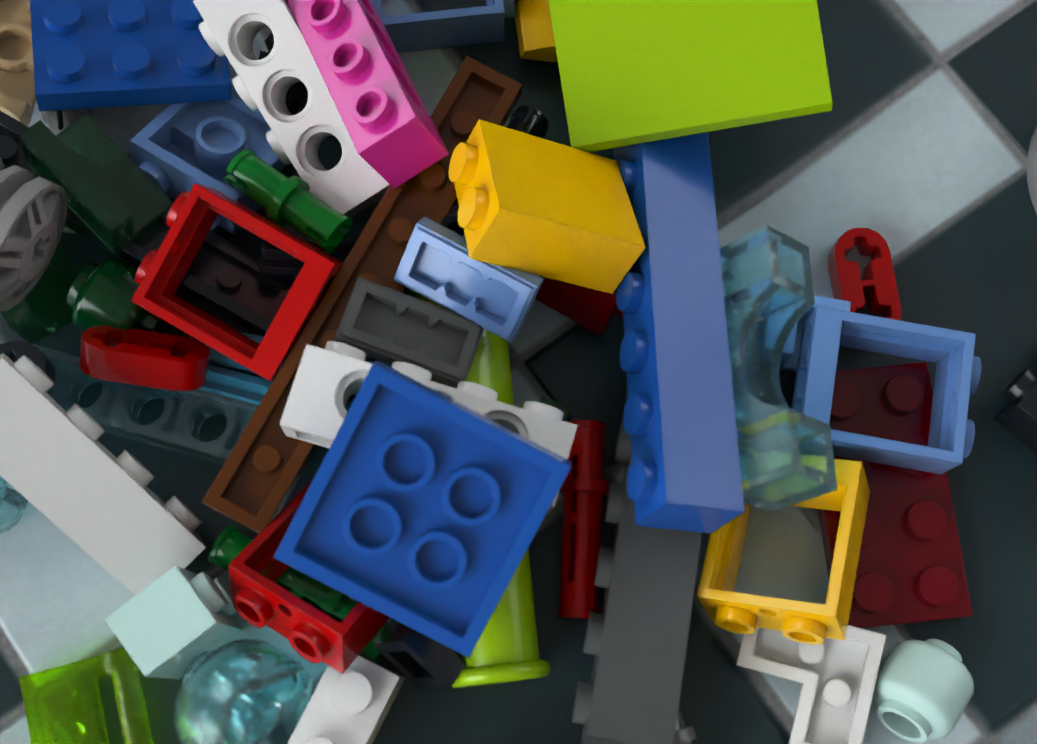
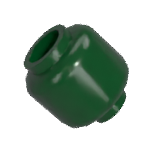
M110 258L99 265L95 262L89 263L78 274L67 295L66 302L72 308L71 317L73 324L81 332L94 326L107 325L123 330L140 329L161 333L167 322L131 302L139 286L135 282L137 268L117 258Z

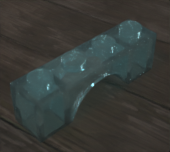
M766 224L720 248L744 503L773 512L836 491L838 488L830 425L789 408L783 397L779 381L780 360L786 340L799 319L815 304L809 248Z

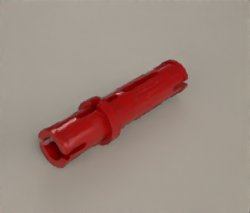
M571 420L566 422L578 425L568 458L571 461V469L559 489V494H563L564 511L561 548V592L558 618L588 619L590 612L601 614L599 612L600 587L594 586L598 555L602 545L603 496L609 494V481L604 480L603 466L606 423L594 420Z

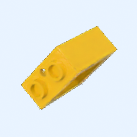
M739 450L745 512L710 534L697 592L698 600L715 625L730 632L752 634L755 632L756 627L782 631L786 638L804 644H822L825 638L845 641L870 494L862 461ZM752 502L841 512L825 605L734 592Z

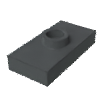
M358 276L334 341L360 349L367 357L392 365L394 361L417 365L432 373V381L457 389L460 381H466L484 328L452 311Z

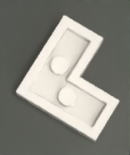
M848 625L845 641L825 638L824 643L811 645L790 640L782 634V631L756 627L754 633L743 635L737 666L802 683L788 744H862L886 635Z

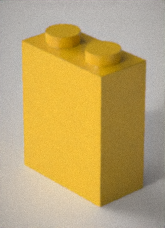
M480 119L466 143L461 142L456 146L449 164V179L455 185L459 205L458 223L464 229L470 259L613 294L645 249V244L616 160Z

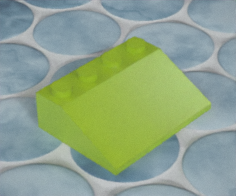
M548 0L570 143L573 148L593 152L832 111L833 102L817 0Z

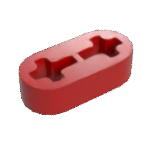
M857 227L847 230L839 237L828 255V271L833 298L851 302L850 312L858 313L865 306L864 295L866 294L871 313L881 314L883 318L901 321V305L891 253L886 240L878 232L869 228ZM854 246L858 247L861 256H870L872 259L863 270L864 280L862 281L857 262L846 261L845 258Z
M107 325L94 326L82 333L79 369L92 378L172 391H191L203 387L206 383L210 350L204 343L184 336L140 329L123 330Z

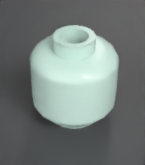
M931 638L926 641L911 639L899 642L891 651L877 675L872 697L873 703L878 708L876 711L877 717L888 730L910 742L924 743L927 739L946 738L955 728L973 695V678L962 663L960 653L944 641Z

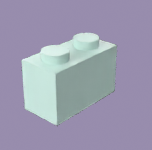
M177 565L104 618L143 675L153 678L180 679L243 631V628L233 616L237 611L232 604V593L218 577L212 580L204 571L195 574Z

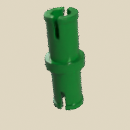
M242 150L232 159L227 167L226 172L229 174L225 176L226 184L238 189L267 210L266 215L268 219L279 226L288 224L320 246L321 250L325 253L331 254L336 251L349 235L350 230L348 228L352 226L351 218L340 214L309 192L310 186L307 182L298 176L288 178L260 159L252 150Z

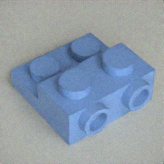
M231 85L232 100L169 104L130 140L131 174H133L137 186L154 199H162L165 195H168L176 200L182 192H190L192 186L196 183L214 188L249 209L256 211L261 205L238 189L226 184L225 176L229 174L226 170L230 162L242 150L250 149L260 159L279 172L286 165L277 157L267 141L266 133L271 128L260 110H251L243 102L233 85ZM218 214L210 230H213L218 225L234 234L241 226Z

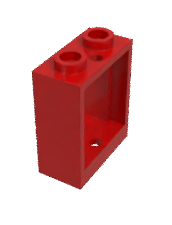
M194 183L190 192H182L172 204L166 218V224L170 226V229L160 248L152 249L140 263L135 275V282L139 286L131 302L266 380L273 381L343 262L220 191ZM218 214L304 262L302 269L260 344L174 295Z
M312 479L228 565L232 604L238 614L251 625L258 628H263L266 625L287 638L294 650L306 660L317 664L323 661L343 674L390 617L358 602L343 621L339 623L275 583L290 566L273 557L313 481Z

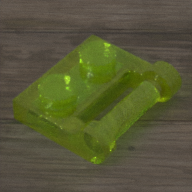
M125 648L115 649L99 656L19 677L31 744H110L97 679L108 676L112 677L124 743L153 744L138 666Z

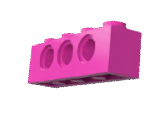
M286 0L358 154L395 189L449 154L371 0Z

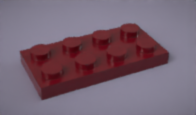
M927 362L836 371L829 429L928 446L933 392ZM809 451L810 457L862 461L870 488L848 625L857 628H871L973 616L947 472L935 474ZM818 509L828 578H830L841 512Z

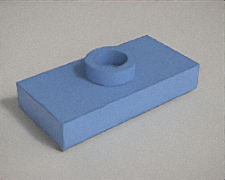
M424 216L415 225L393 280L465 319L473 321L497 336L512 342L518 335L544 279L536 274L470 259L465 237Z

